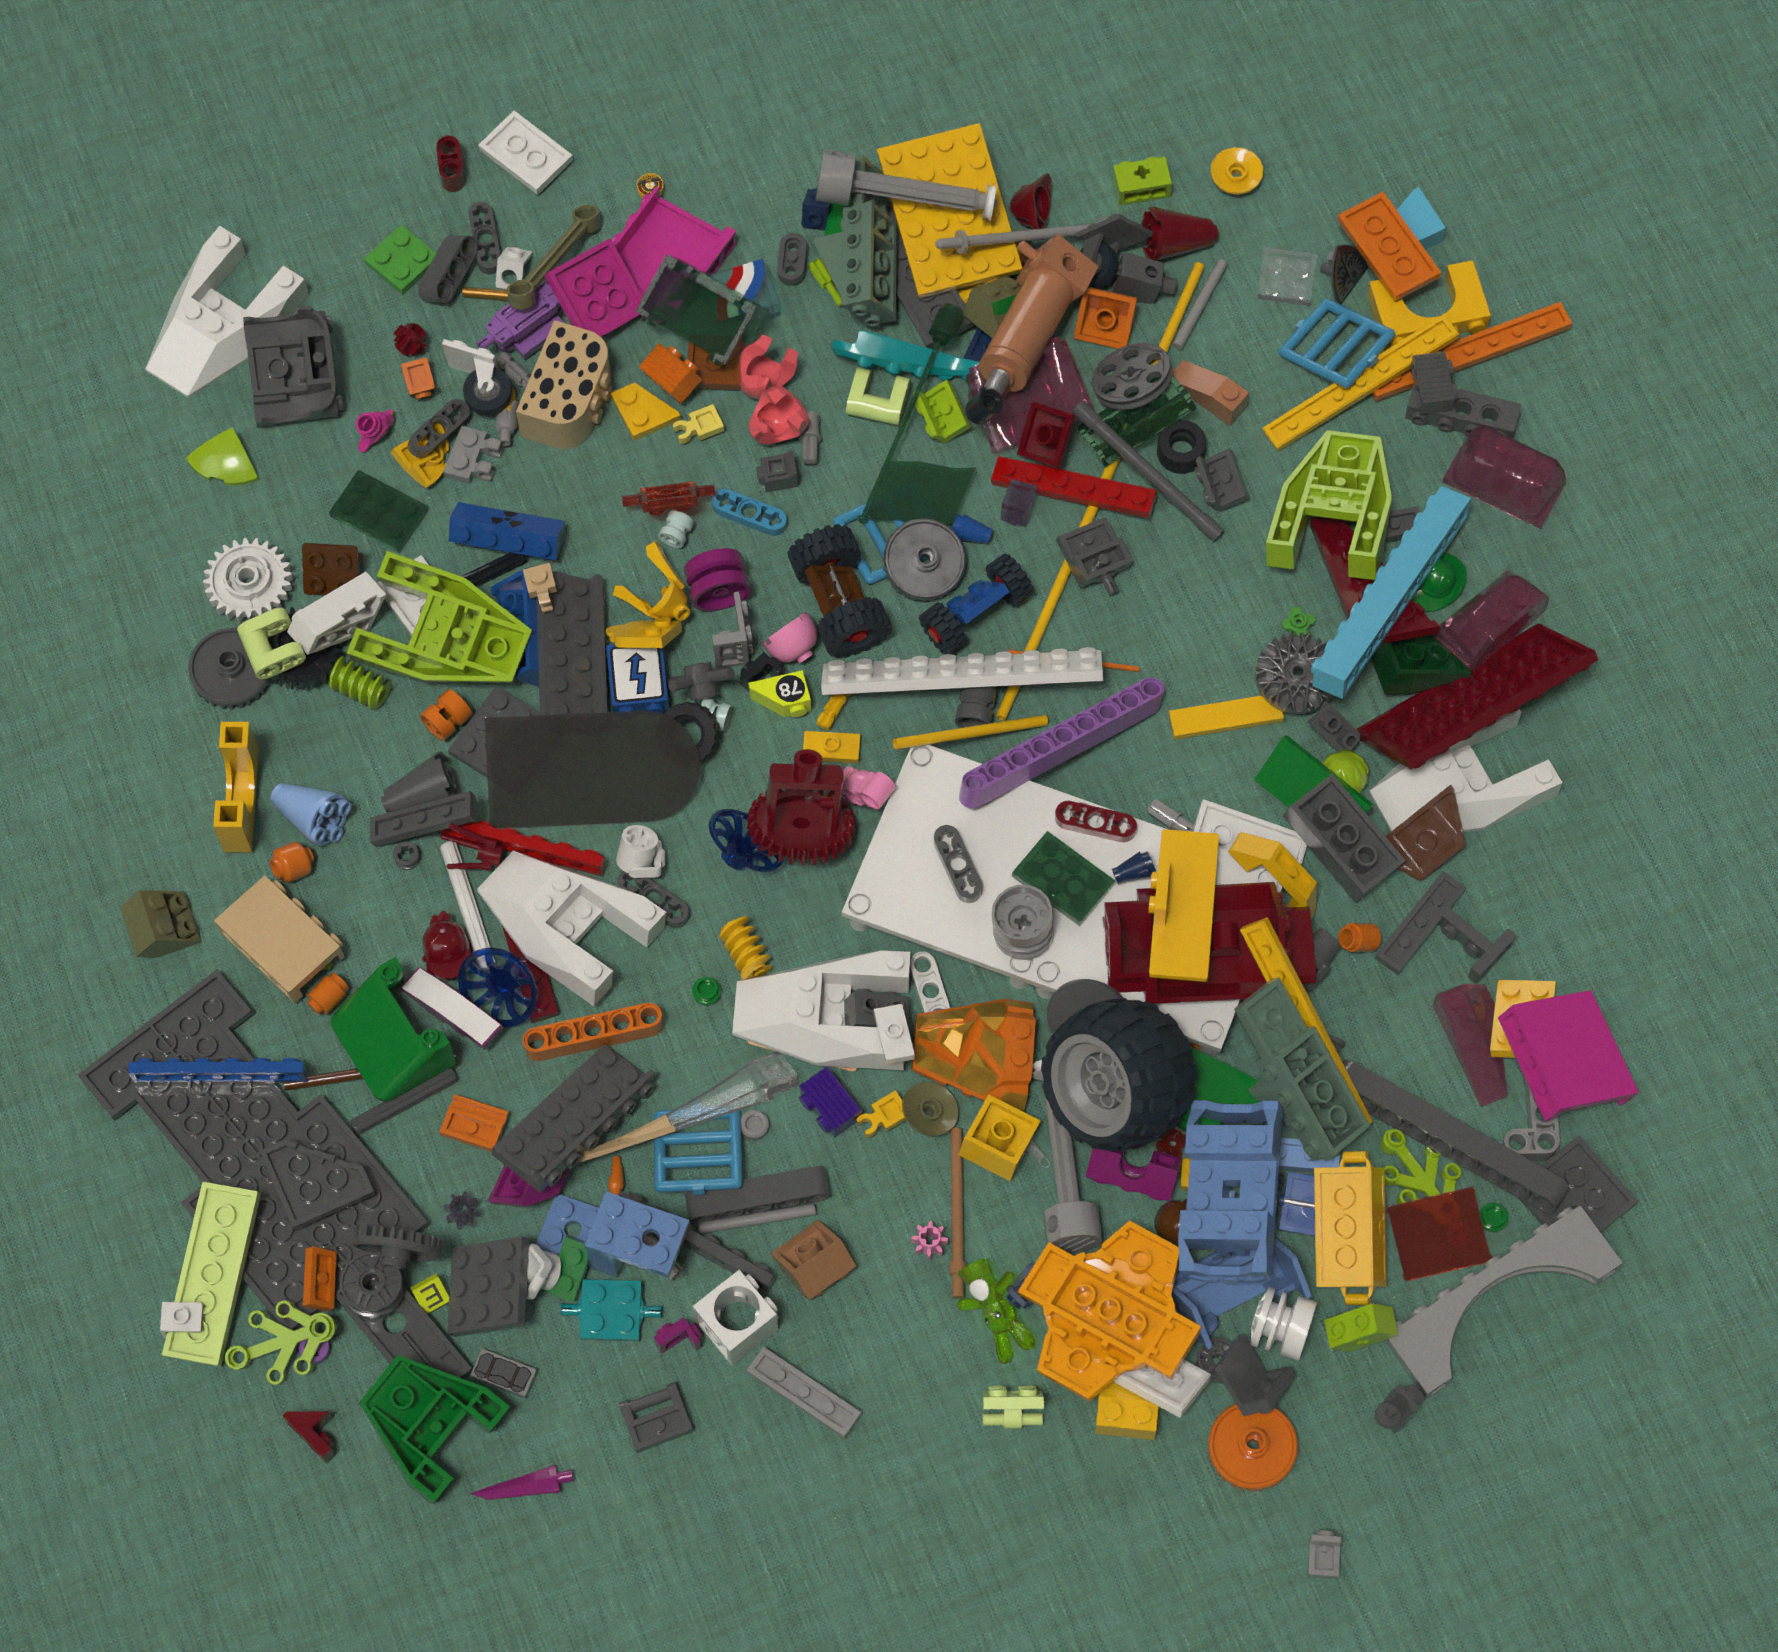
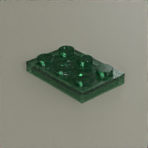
M358 469L329 511V514L335 520L400 553L429 509L426 504Z
M1048 831L1012 872V877L1021 884L1031 885L1040 889L1049 898L1051 906L1078 926L1083 924L1115 885L1113 878Z

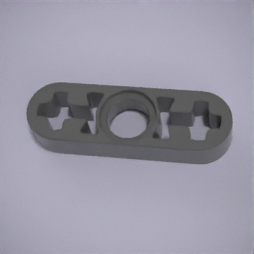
M476 202L470 206L468 214L472 236L478 245L476 254L478 268L482 273L492 275L497 273V260L500 256L493 212L488 203ZM479 212L484 214L485 224L480 225ZM483 233L493 236L492 240L488 243H481L478 241V237ZM485 252H491L493 264H487Z
M460 399L449 401L416 430L408 442L410 453L415 457L425 458L458 430L470 414V408L466 402ZM452 411H460L461 414H457L450 421L449 416L451 415ZM432 424H442L445 427L446 433H436L432 428ZM428 436L429 440L426 445L419 447L417 443L422 442Z
M951 825L940 826L934 833L936 851L957 897L964 903H974L982 894L981 880L958 830ZM946 834L948 838H951V846L953 848L951 852H949L947 843L942 841V835ZM954 858H962L966 862V866L962 870H954L950 867L949 863ZM966 875L970 887H974V893L969 894L968 891H963V877Z
M622 871L617 879L618 887L639 894L638 889L632 885L626 888L625 880L631 881L633 878L629 876V873ZM635 878L637 887L642 889L640 895L646 897L651 892H657L661 895V900L656 905L666 911V925L672 928H681L688 922V907L682 900L649 878ZM666 902L668 903V908L675 912L681 909L682 917L675 916L672 919L671 912L665 908Z

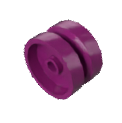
M730 548L714 549L698 554L686 563L684 573L687 584L691 587L690 596L696 609L708 612L731 608L735 606L733 592H739L740 601L746 600L749 597L751 586L748 575L744 573L745 564L742 553Z

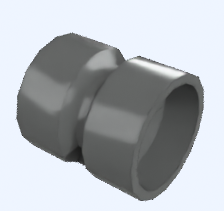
M993 686L961 688L959 695L961 704L957 706L955 724L960 728L991 723L993 715L991 709L994 707L996 689Z

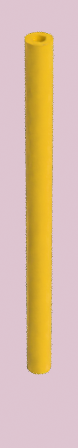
M1046 715L894 738L893 747L897 750L1048 725V718Z

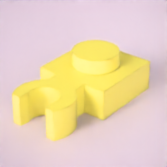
M714 404L689 413L690 421L688 422L680 420L673 424L674 432L679 430L686 431L678 436L680 444L687 443L694 435H697L700 441L724 431V425Z

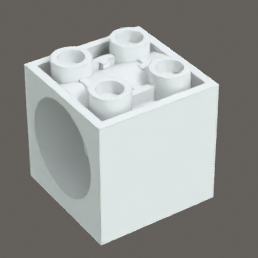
M740 1270L692 1306L695 1322L731 1366L735 1365L778 1331L777 1319L779 1317L776 1314V1311H778L777 1307L768 1296L763 1299L757 1291L759 1286L749 1274L744 1276ZM736 1302H743L756 1309L755 1322L750 1327L734 1331L723 1327L717 1321L720 1320L721 1311L726 1306Z

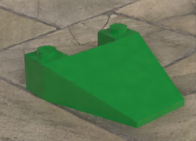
M400 1355L395 1357L359 1402L407 1485L430 1504L436 1501L453 1479L451 1475L430 1458L464 1415L485 1432L489 1433L510 1407L486 1387Z

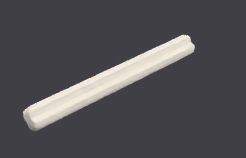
M448 841L441 845L440 849L446 866L447 864L463 863L455 842ZM447 869L478 966L481 970H489L495 966V960L465 869Z

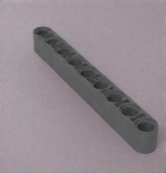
M1344 1060L1342 1062L1370 1115L1400 1130L1402 1133L1545 1213H1554L1568 1193V1183L1558 1175L1352 1060Z

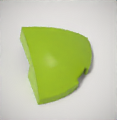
M233 427L211 438L186 457L193 470L209 481L213 477L224 480L225 485L235 486L259 480Z

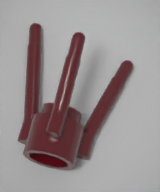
M453 823L449 824L450 829L476 840L480 844L446 834L440 835V838L443 840L452 841L458 845L478 850L477 860H482V863L447 864V869H482L490 871L491 866H499L503 845L496 844L497 841L484 838Z

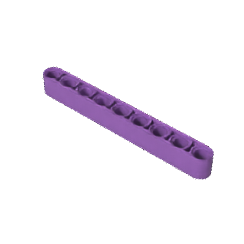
M1153 677L1145 678L970 770L962 778L959 801L967 808H978L1155 714L1161 706L1164 693L1163 683Z

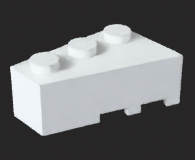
M364 572L307 607L298 610L292 616V622L287 632L296 642L301 644L307 655L353 638L356 628L369 632L386 597V593L367 572Z

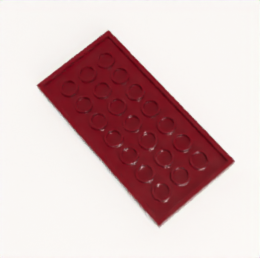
M1538 623L1469 663L1468 666L1471 671L1469 678H1459L1451 683L1423 690L1358 727L1356 730L1360 734V741L1409 769L1419 768L1435 755L1447 752L1452 745L1471 738L1476 731L1493 725L1500 717L1517 711L1524 703L1541 697L1543 692L1553 686H1559L1565 683L1567 678L1587 670L1591 664L1599 659L1595 650Z

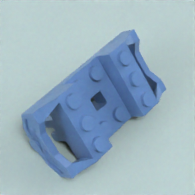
M1193 1100L1187 1123L1185 1154L1190 1159L1186 1210H1180L1178 1234L1179 1272L1184 1278L1203 1282H1222L1229 1285H1237L1240 1282L1258 1283L1272 1278L1283 1107L1279 1101H1261L1255 1104H1220L1211 1101ZM1202 1117L1230 1124H1240L1244 1120L1248 1124H1259L1267 1121L1268 1125H1199V1118ZM1231 1186H1240L1239 1198H1235V1191H1231ZM1189 1249H1215L1220 1256H1231V1252H1236L1239 1256H1249L1250 1250L1257 1251L1252 1264L1237 1267L1208 1266L1194 1263Z

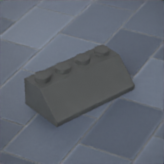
M1333 774L1292 804L1283 815L1355 903L1376 888L1406 861Z

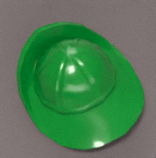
M1443 553L1412 600L1416 604L1420 603L1425 611H1437L1447 607L1463 591L1466 582L1465 565L1456 556Z

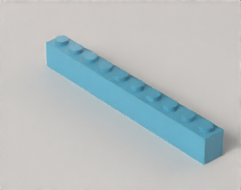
M1443 486L1439 488L1435 495L1431 494L1429 496L1423 513L1418 512L1411 530L1407 529L1402 536L1399 547L1392 549L1388 563L1379 568L1374 583L1367 585L1360 603L1355 602L1348 620L1341 622L1337 636L1334 640L1330 639L1327 642L1323 656L1315 659L1311 668V673L1313 674L1312 686L1341 699L1344 698L1469 517L1470 497Z

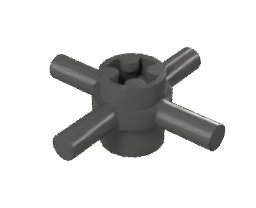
M711 661L683 667L685 675L668 677L666 685L671 691L688 688L690 700H697L717 695L715 681L732 679L735 676V672L728 665L712 669Z

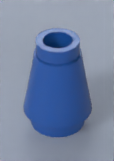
M957 514L952 526V530L962 541L988 544L992 533V528L966 514L963 516Z

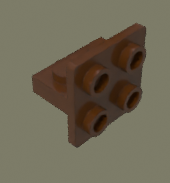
M303 543L304 594L327 595L359 576L363 564V553L358 552V547L353 545Z

